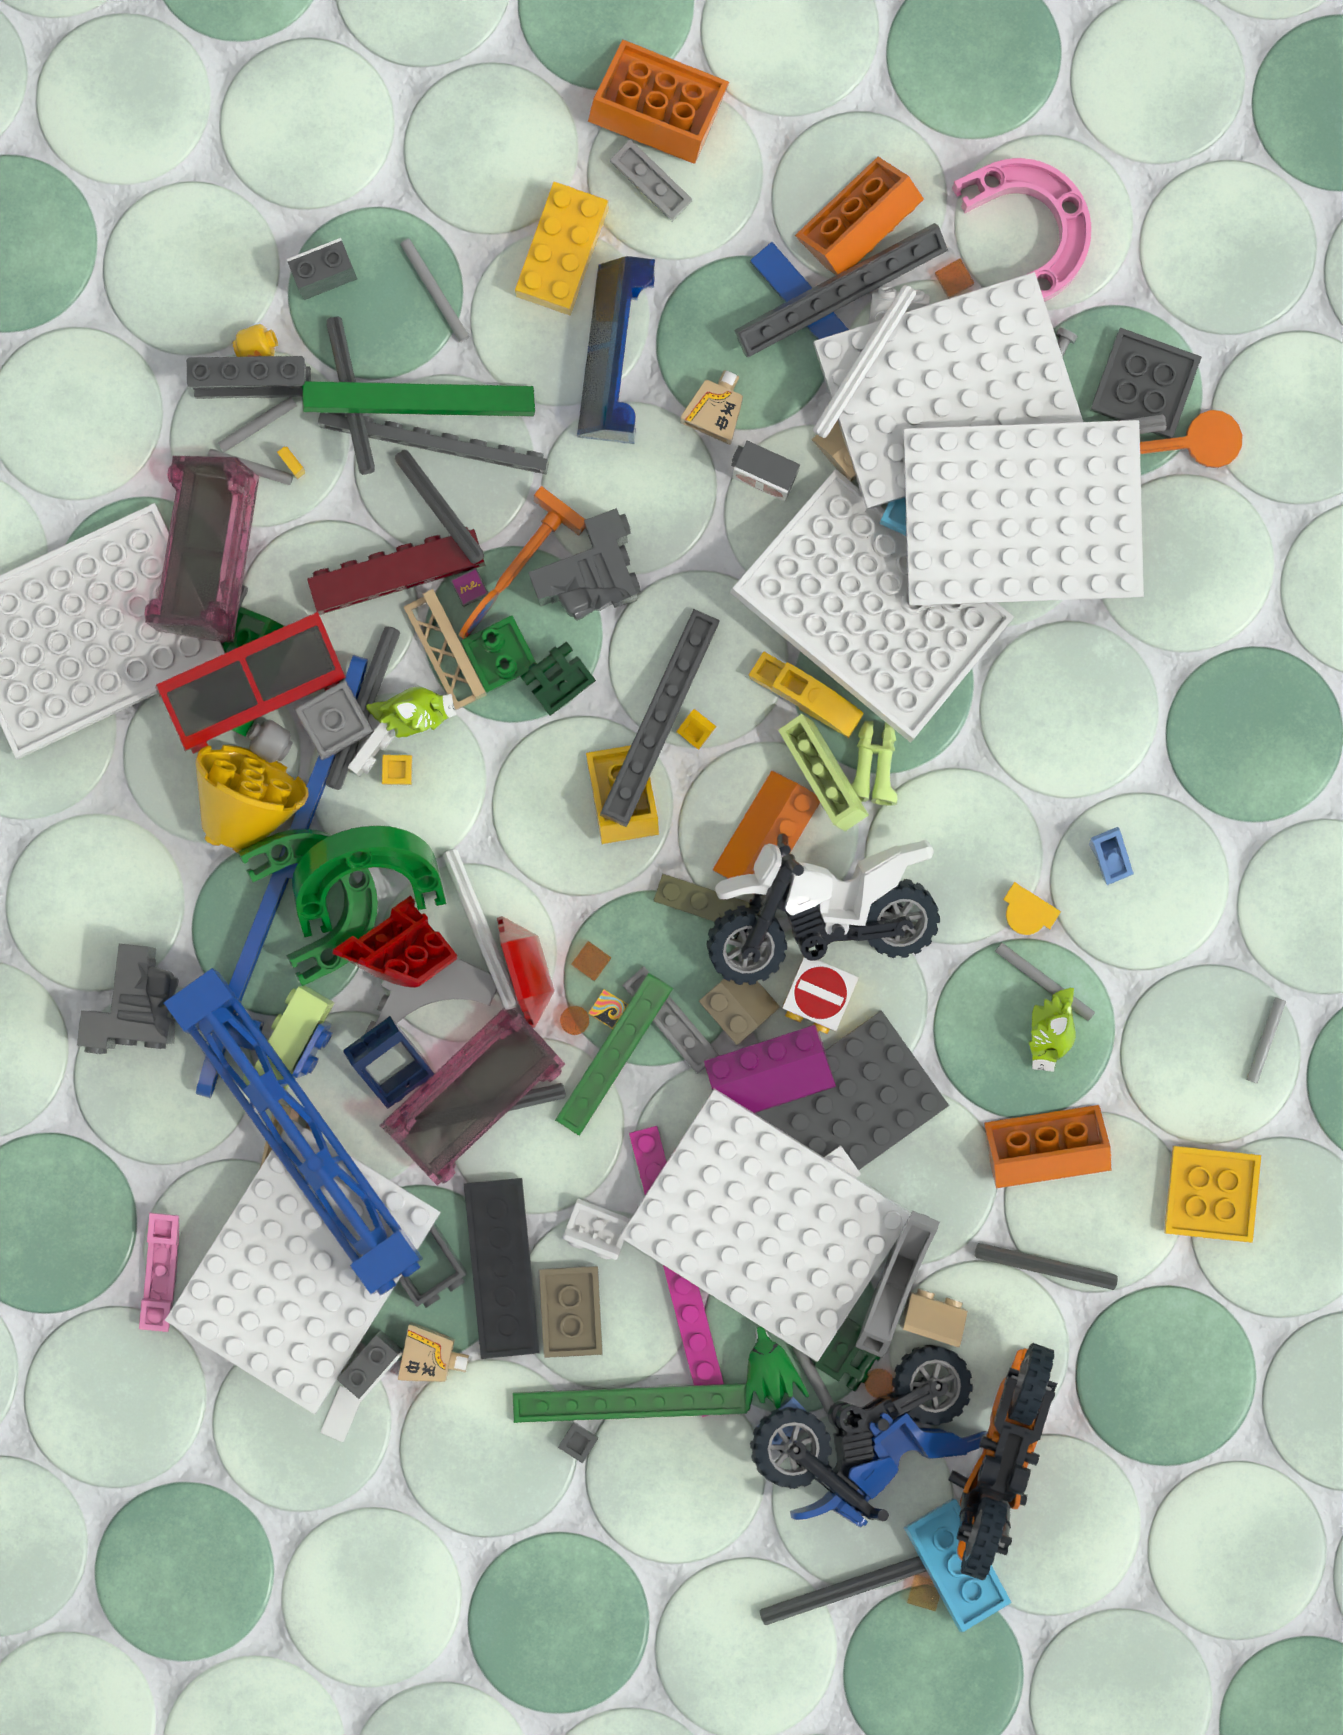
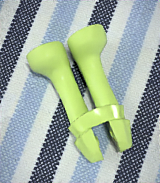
M866 720L858 734L860 738L857 744L859 748L858 765L855 779L851 786L861 802L869 800L872 755L876 754L878 755L877 770L871 802L886 806L897 805V793L892 789L890 783L892 754L895 751L894 742L896 741L895 730L885 722L881 735L882 744H871L874 733L873 721Z

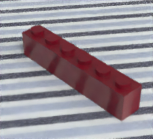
M466 527V529L469 531V533L472 535L474 540L479 545L475 529L469 530L468 527ZM440 535L425 538L424 544L413 547L412 543L396 547L397 552L385 555L384 551L368 556V561L357 563V560H351L340 564L341 569L331 572L329 568L314 571L312 573L313 577L307 578L316 611L319 615L463 573L474 568L486 566L484 558L473 564L452 536L441 538Z

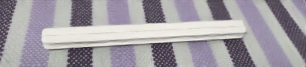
M904 285L814 426L813 431L820 437L826 438L914 299L916 291L910 286Z
M456 849L449 850L443 854V859L503 1005L507 1010L515 1008L519 1003L513 984L459 853Z

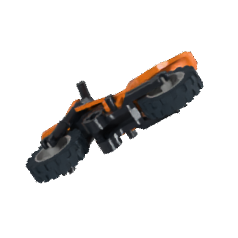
M1032 1343L1028 1349L1024 1348L1017 1351L1013 1364L997 1392L990 1416L987 1436H982L979 1447L983 1448V1452L970 1477L967 1478L954 1470L950 1473L948 1481L964 1489L960 1499V1526L956 1539L959 1540L957 1555L962 1560V1574L985 1580L994 1562L995 1554L1000 1553L1007 1556L1008 1547L1012 1543V1537H1009L1011 1529L1010 1507L1017 1510L1020 1505H1026L1027 1494H1024L1031 1472V1469H1028L1027 1466L1028 1464L1036 1466L1039 1461L1040 1454L1034 1453V1449L1041 1438L1051 1402L1055 1397L1054 1391L1058 1384L1049 1381L1055 1355L1052 1349Z

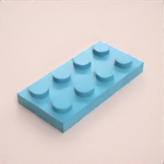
M952 1498L908 1524L904 1529L959 1632H964L1012 1602L992 1565L985 1580L961 1573L962 1560L957 1555L959 1540L956 1539L960 1526L959 1515L961 1507L957 1500Z

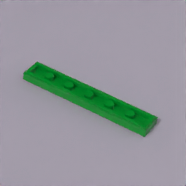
M651 973L647 974L555 1121L577 1135H581L672 992L673 987Z

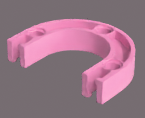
M1012 158L991 163L954 181L952 189L956 197L962 195L961 189L974 184L978 186L981 193L970 200L967 196L962 198L963 203L961 207L964 213L1000 196L1013 193L1026 194L1043 202L1051 210L1057 221L1059 245L1057 252L1048 263L1030 273L1035 272L1037 280L1044 278L1050 282L1051 288L1049 290H1041L1044 302L1058 295L1073 281L1088 254L1091 241V219L1081 192L1065 174L1041 161ZM988 176H994L999 180V185L994 188L989 187L984 179ZM1064 202H1071L1076 206L1077 211L1072 214L1066 213L1062 208V204Z

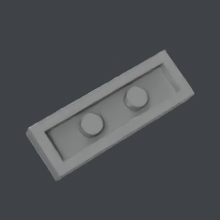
M631 139L610 159V163L672 222L692 202V198Z

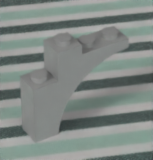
M459 958L420 987H404L383 980L381 986L390 990L391 993L389 996L384 994L377 1008L381 1012L377 1022H370L365 1034L389 1016L397 1024L418 1008L438 1001L465 999L490 1006L497 992L496 985L490 973Z
M915 1211L911 1212L902 1232L889 1252L881 1279L873 1292L855 1347L883 1358L892 1341L903 1307L925 1254L937 1232L940 1221L932 1219L925 1214Z

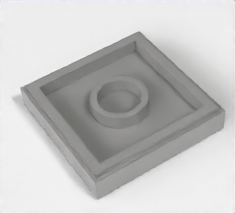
M347 681L337 684L294 708L322 760L329 758L374 732Z

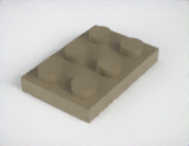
M598 1266L539 1269L544 1358L603 1355Z

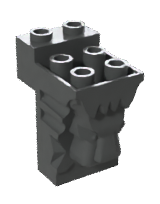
M617 508L584 520L592 549L528 572L540 606L560 601L566 613L578 621L593 611H601L612 604L616 608L637 601V593L641 592L635 572L630 574L626 566L630 565V559L624 544L628 543L627 535L631 534V529L625 513L619 515Z
M119 943L111 1012L81 1010L77 1046H85L84 1052L107 1054V1049H115L116 1044L133 1046L137 1045V1041H145L144 1047L166 1049V1044H174L175 1019H171L172 1014L164 1002L175 995L179 979L174 977L172 972L155 967L156 948Z

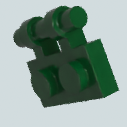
M567 641L558 648L556 646L549 650L550 654L537 664L535 662L528 667L529 670L520 676L527 686L534 680H538L540 685L531 692L550 716L596 681L578 656L570 662L565 659L573 651ZM558 663L561 669L547 678L544 673Z
M846 1317L819 1361L814 1363V1366L838 1382L845 1372L852 1377L846 1386L856 1392L861 1383L865 1384L869 1377L867 1373L876 1360L879 1361L881 1357L855 1347L862 1326ZM861 1350L866 1355L856 1368L850 1363L857 1352Z

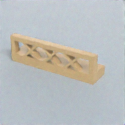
M431 589L423 594L424 597L404 606V609L447 694H452L455 710H458L487 694L435 591ZM427 603L432 611L429 623L417 621L412 610ZM434 618L436 619L439 627L432 625ZM420 626L427 627L425 636ZM431 629L442 632L445 637L441 650L431 647L427 641ZM447 644L449 645L452 653L445 651ZM433 651H434V652H437V653H440L439 658H438V661H437V659H436V657H435ZM444 655L456 659L458 666L455 675L442 671L440 665ZM460 669L465 679L458 677ZM446 677L453 679L451 687ZM456 681L467 683L473 695L458 702L453 693Z

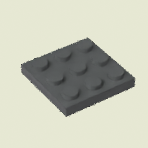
M1120 327L1090 411L1118 421L1162 414L1166 418V430L1151 433L1168 439L1173 438L1202 356Z

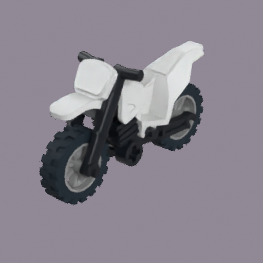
M779 834L777 846L769 843L762 848L754 864L755 874L732 877L719 882L715 886L718 898L723 900L743 894H755L749 900L748 908L742 905L737 906V909L733 911L729 909L724 912L725 915L722 918L718 917L714 921L715 926L710 928L708 932L709 940H707L706 944L710 960L718 974L721 973L725 980L729 982L733 980L738 985H743V982H748L749 985L757 984L756 981L761 979L765 981L770 978L769 975L772 972L775 974L779 970L780 962H784L786 957L784 951L787 950V942L779 921L774 917L777 909L783 910L787 914L792 927L793 937L804 958L810 961H816L824 957L828 944L835 941L867 940L878 953L882 955L885 953L890 958H895L896 956L907 958L912 953L916 955L922 951L921 948L924 946L928 947L931 944L933 935L936 936L938 932L937 923H940L939 909L928 890H925L923 885L918 882L914 884L909 879L900 880L907 866L932 858L934 850L927 840L901 846L896 845L858 861L853 878L849 881H842L837 879L826 868L797 862L795 856L789 854L791 848L789 847L788 836L786 834ZM913 904L920 910L919 912L908 913ZM918 919L917 923L914 926L911 920ZM727 944L738 946L729 953L726 952ZM761 946H766L763 953H760ZM815 946V950H809V948ZM739 954L742 955V961L733 960Z

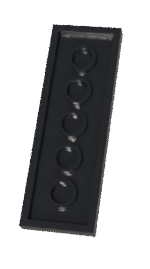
M512 1178L464 1183L481 1359L540 1353L523 1179Z

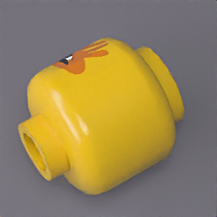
M256 324L238 331L236 340L233 341V348L237 357L274 356L275 347L278 346V340L274 331H268L262 324Z

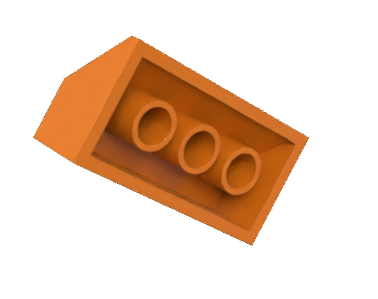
M877 157L795 236L826 269L838 275L855 266L867 253L871 252L888 233L892 232L908 214L915 210L924 198L907 174Z
M771 771L715 864L713 871L726 879L755 874L754 864L762 848L769 843L777 846L779 834H786L788 836L789 847L792 851L820 804L816 794L800 784Z
M1099 1105L984 1122L991 1170L996 1188L1112 1171L1111 1146Z

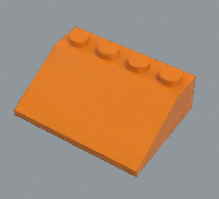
M622 39L593 98L588 122L695 164L705 144L729 82Z

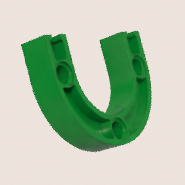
M391 826L351 828L333 834L317 843L301 858L292 878L294 900L304 938L312 936L309 920L322 918L323 925L320 926L322 933L333 931L326 903L327 893L340 878L360 869L380 867L392 869L403 874L412 885L418 911L426 909L423 893L434 890L437 897L434 899L435 905L447 904L437 861L430 846L419 836L407 830Z
M312 829L286 830L271 835L237 853L244 864L249 862V858L262 853L267 857L268 861L254 870L251 868L246 870L251 881L255 882L282 868L299 863L301 858L313 846L331 835ZM279 844L284 845V855L279 858L272 857L271 851L273 847ZM368 868L357 870L361 871L363 875L362 880L358 884L349 883V877L353 872L339 879L344 892V907L342 915L333 931H330L321 939L286 955L293 968L298 966L297 963L311 957L316 961L314 967L303 973H300V971L295 973L302 986L348 963L347 960L337 955H334L329 961H322L320 959L322 951L328 948L334 949L352 936L359 939L374 928L378 899L375 882Z

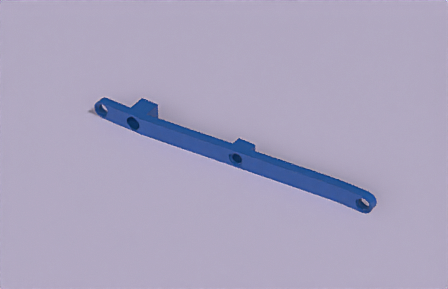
M353 655L345 681H347L357 700L365 677L368 659ZM336 754L325 760H322L320 755L318 756L306 786L309 792L307 801L296 812L290 830L310 828L326 787L325 782ZM283 845V848H282V850H281V853H280L279 857L283 856L284 853H285V846H284V845ZM298 863L272 873L229 983V987L240 1002H242L288 881L293 878V873ZM233 1006L226 1008L240 1023H242L248 1029V1027L245 1025L240 1016L237 1015V1012L235 1011ZM253 1019L262 1032L264 1022ZM229 1022L224 1023V1026L239 1047L255 1050ZM213 1031L212 1037L225 1056L226 1048ZM206 1056L197 1084L196 1095L211 1098L219 1074Z

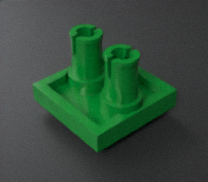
M513 615L461 640L486 693L519 678L529 670L528 667L531 664L536 663Z

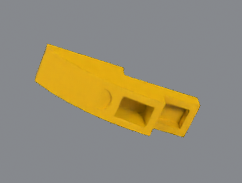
M763 651L748 675L751 680L797 705L802 712L847 738L850 737L864 715V712L817 679L789 662L785 664Z

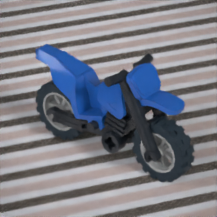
M934 1345L917 1347L912 1349L910 1354L906 1353L901 1358V1364H897L894 1372H896L895 1378H892L894 1391L876 1398L863 1407H857L844 1401L831 1405L828 1411V1419L831 1425L837 1428V1432L833 1433L835 1450L837 1452V1463L833 1470L829 1465L830 1461H828L829 1455L832 1454V1447L829 1443L831 1437L826 1432V1426L814 1414L792 1407L773 1410L769 1416H764L760 1420L761 1424L759 1427H755L753 1431L754 1438L750 1442L752 1461L756 1464V1469L761 1475L780 1487H788L790 1489H796L800 1486L805 1487L812 1484L811 1481L815 1479L828 1490L815 1503L791 1510L790 1515L792 1519H808L833 1510L860 1528L868 1523L862 1516L869 1520L886 1521L889 1517L888 1512L884 1509L874 1508L868 1501L882 1492L895 1477L899 1470V1460L904 1453L916 1450L921 1456L934 1459L967 1455V1453L981 1448L979 1447L982 1436H987V1431L960 1438L954 1433L946 1432L941 1428L918 1427L913 1421L936 1426L941 1423H949L953 1421L952 1418L955 1416L959 1417L964 1412L962 1409L965 1405L968 1406L970 1402L968 1397L970 1392L973 1391V1384H970L972 1374L970 1370H967L966 1362L957 1353L944 1347ZM935 1363L932 1376L930 1377L924 1366ZM942 1365L947 1369L949 1375L937 1379ZM920 1371L923 1377L920 1376L914 1380V1377ZM951 1380V1390L948 1392V1384L946 1382ZM946 1395V1400L938 1405L937 1397ZM932 1400L933 1407L922 1405L923 1403ZM794 1426L791 1437L785 1435L782 1430L784 1427ZM802 1428L809 1437L797 1441L799 1429ZM777 1433L783 1440L780 1445L772 1444V1440ZM811 1442V1450L808 1451L805 1445ZM771 1449L781 1453L775 1462L772 1458ZM787 1457L790 1458L791 1470L779 1467Z

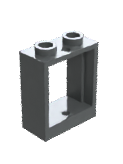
M435 1223L430 1232L456 1272L422 1295H420L409 1276L404 1278L402 1275L399 1281L416 1307L424 1304L425 1308L440 1299L438 1293L445 1288H448L451 1292L465 1283L462 1277L467 1274V1271Z

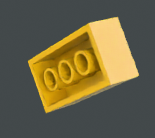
M553 181L515 288L516 297L571 316L609 209L608 200Z

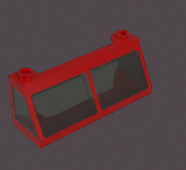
M316 612L156 684L155 688L184 751L191 749L194 754L202 748L209 746L207 741L316 691L321 689L327 691L346 677L319 613Z

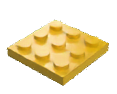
M1173 1146L1164 1233L1253 1243L1261 1155Z

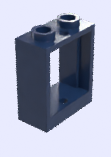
M391 1016L343 1050L351 1066L387 1109L400 1102L407 1094L424 1084L434 1075L426 1059ZM401 1042L414 1058V1061L380 1085L366 1067Z

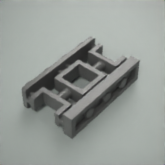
M303 356L189 357L186 360L187 386L193 388L196 399L302 397L301 386L305 384V381H311V368L306 366Z

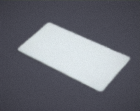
M339 1386L320 1432L341 1442H344L361 1402L347 1388Z

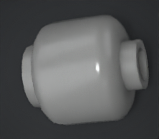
M266 720L261 725L255 723L247 736L251 739L249 744L250 751L269 763L276 760L282 761L293 744L290 741V732L273 720Z

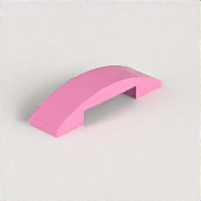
M149 1213L147 1264L139 1329L169 1332L170 1324L165 1319L173 1308L179 1247V1215Z

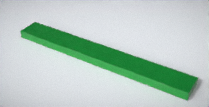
M305 381V384L301 386L303 412L534 417L535 415L534 386Z
M746 1383L513 1393L514 1423L748 1413L746 1411Z

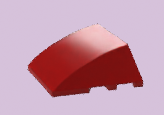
M411 895L391 909L388 919L359 939L354 936L350 937L334 948L332 953L375 977L410 988L420 987L457 960L458 956L440 932L434 931L429 925L426 914H421L415 907V900Z
M501 916L497 918L502 950L518 1003L524 1013L529 1029L536 1027L555 990L539 936Z

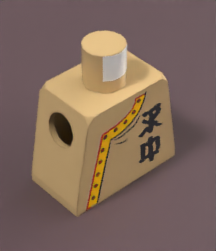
M723 370L718 384L705 380L683 412L680 423L731 445L743 400L741 394L734 392L739 376Z
M411 1322L408 1326L398 1380L445 1382L449 1369L466 1372L469 1355L453 1352L454 1338Z

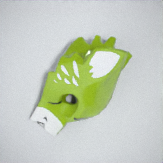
M421 686L410 687L387 701L366 705L367 710L377 721L387 723V731L394 729L397 738L408 737L424 732L429 728L434 730L444 720L457 715L452 694L438 695Z
M1070 987L1057 991L1053 994L1051 1001L1044 999V1006L1034 1005L1032 1010V1041H1029L1033 1061L1032 1069L1054 1072L1057 1060L1065 1056L1073 1047L1076 1039L1071 1007L1074 988Z

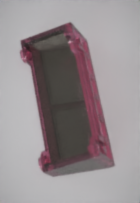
M173 456L167 476L169 482L176 489L159 596L158 599H151L149 604L146 605L144 612L145 623L159 632L233 643L259 476L237 457Z
M504 1007L379 1126L424 1174L438 1186L441 1182L446 1183L454 1176L455 1161L539 1081L544 1082L548 1080L551 1082L561 1074V1068L565 1063L520 1013L513 1009L507 1010Z

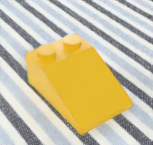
M631 745L586 753L602 844L659 835L658 815L650 777L627 827L600 816Z

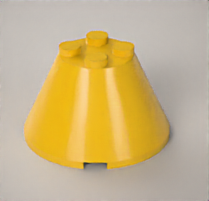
M222 745L221 750H211L212 746H207L198 752L195 764L201 825L206 834L204 839L212 845L219 846L222 844L232 848L237 853L267 838L307 801L309 792L304 781L299 776L295 780L287 774L286 770L288 767L278 761L266 762L252 753L250 749L232 745Z

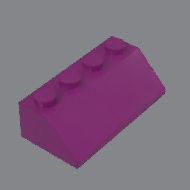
M815 1025L704 1061L712 1090L715 1088L753 1113L836 1087L820 1033Z

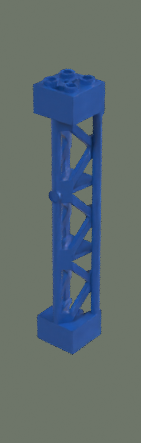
M211 968L164 1002L165 1006L182 1030L191 1034L353 1262L350 1265L369 1293L375 1294L378 1292L379 1295H383L397 1285L394 1281L397 1277L403 1275L404 1278H407L421 1268L418 1264L423 1259L282 1062L220 972ZM233 1006V1008L238 1013V1015L243 1020L248 1029L242 1023H240L226 1008ZM229 1022L254 1047L265 1074L261 1076L258 1074L226 1029L224 1023ZM199 1029H200V1031L202 1032V1034L204 1035V1037H205V1039L207 1040L208 1044L206 1043V1041L203 1039V1037H202L201 1034L199 1033V1031H198ZM213 1031L249 1080L250 1084L248 1086L225 1059L211 1036ZM267 1056L284 1079H276ZM289 1085L294 1094L299 1099V1101L302 1103V1105H300L283 1087ZM238 1086H239V1087L241 1088V1090L246 1094V1096L250 1099V1103H249L248 1100L245 1098V1096L243 1095V1093L240 1091V1089L238 1088ZM284 1099L308 1123L320 1151L315 1154L278 1102L279 1100ZM254 1108H256V1110L258 1111L259 1115H260L261 1118L263 1119L264 1123L262 1122V1120L260 1119V1117L257 1115V1113L255 1112ZM268 1108L306 1160L303 1164L281 1138L265 1112ZM322 1133L339 1156L332 1158ZM341 1161H343L344 1164L346 1165V1167L349 1169V1171L351 1172V1174L354 1176V1178L356 1179V1181H357L359 1184H357V1183L338 1165V1163H340ZM294 1165H295V1166L299 1169V1171L304 1175L305 1179L302 1178V1176L299 1174V1172H298L297 1169L294 1167ZM338 1176L363 1200L375 1227L373 1231L369 1230L333 1178ZM309 1184L311 1185V1187H312V1189L314 1190L315 1194L317 1195L318 1199L316 1198V1196L314 1195V1193H313V1192L311 1191V1189L309 1188V1186H308ZM321 1187H325L361 1239L359 1241L355 1239L337 1217L321 1191ZM376 1209L394 1233L388 1238ZM348 1241L352 1244V1246L357 1250L359 1254L363 1255L362 1257H358V1255L353 1250Z

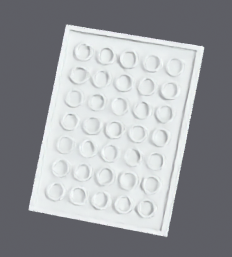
M1035 272L904 313L838 418L866 509L905 497L903 429L1083 422ZM881 320L813 342L831 399Z
M1139 420L903 429L909 605L1144 597Z
M835 469L736 583L730 593L911 743L1012 621L1014 616L997 602L909 605L907 536L879 524L885 509L880 505L866 509L861 490Z
M155 503L0 575V725L16 759H20L158 694L155 688L156 684L225 654Z
M714 1088L621 1232L620 1238L818 1362L898 1239L911 1212Z
M292 1120L315 1154L318 1153L320 1150L312 1131ZM283 1131L281 1138L303 1164L306 1160L286 1132ZM325 1140L332 1158L339 1156L332 1145ZM271 1150L165 1321L315 1415L394 1287L383 1295H379L378 1292L375 1294L369 1293L350 1265L353 1262L277 1155ZM350 1156L418 1250L441 1212ZM341 1161L340 1163H338V1165H339L357 1184H359V1183L356 1181V1179L354 1178V1176L351 1174V1172L349 1171V1169L346 1167V1165L344 1164V1162ZM294 1165V1167L297 1169V1171H298L299 1174L302 1176V1178L305 1179L304 1175H303V1174L299 1171V1169ZM338 1176L333 1178L369 1230L373 1231L375 1227L363 1200ZM309 1184V1185H308L309 1188L311 1189V1191L314 1193V1195H315L316 1198L318 1199L317 1195L315 1194L314 1190L312 1189L311 1185ZM321 1187V1191L337 1217L355 1239L359 1241L361 1239L325 1187ZM376 1209L388 1238L394 1233ZM348 1241V1243L351 1245V1247L356 1252L358 1257H362L363 1255L359 1254L357 1250L352 1246V1244ZM400 1275L394 1280L396 1284L398 1283L402 1275Z

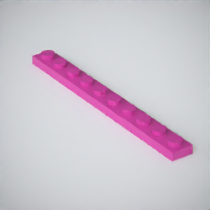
M657 1126L629 1133L645 1195L666 1164ZM663 1265L693 1384H724L699 1287Z

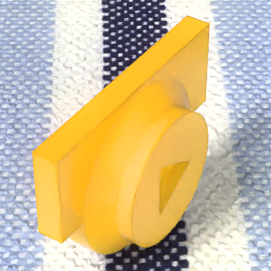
M1016 882L1013 883L1003 899L1009 904L1006 909L1008 925L1013 931L1022 935L1034 934L1041 930L1043 926L1050 930L1061 913L1060 910Z

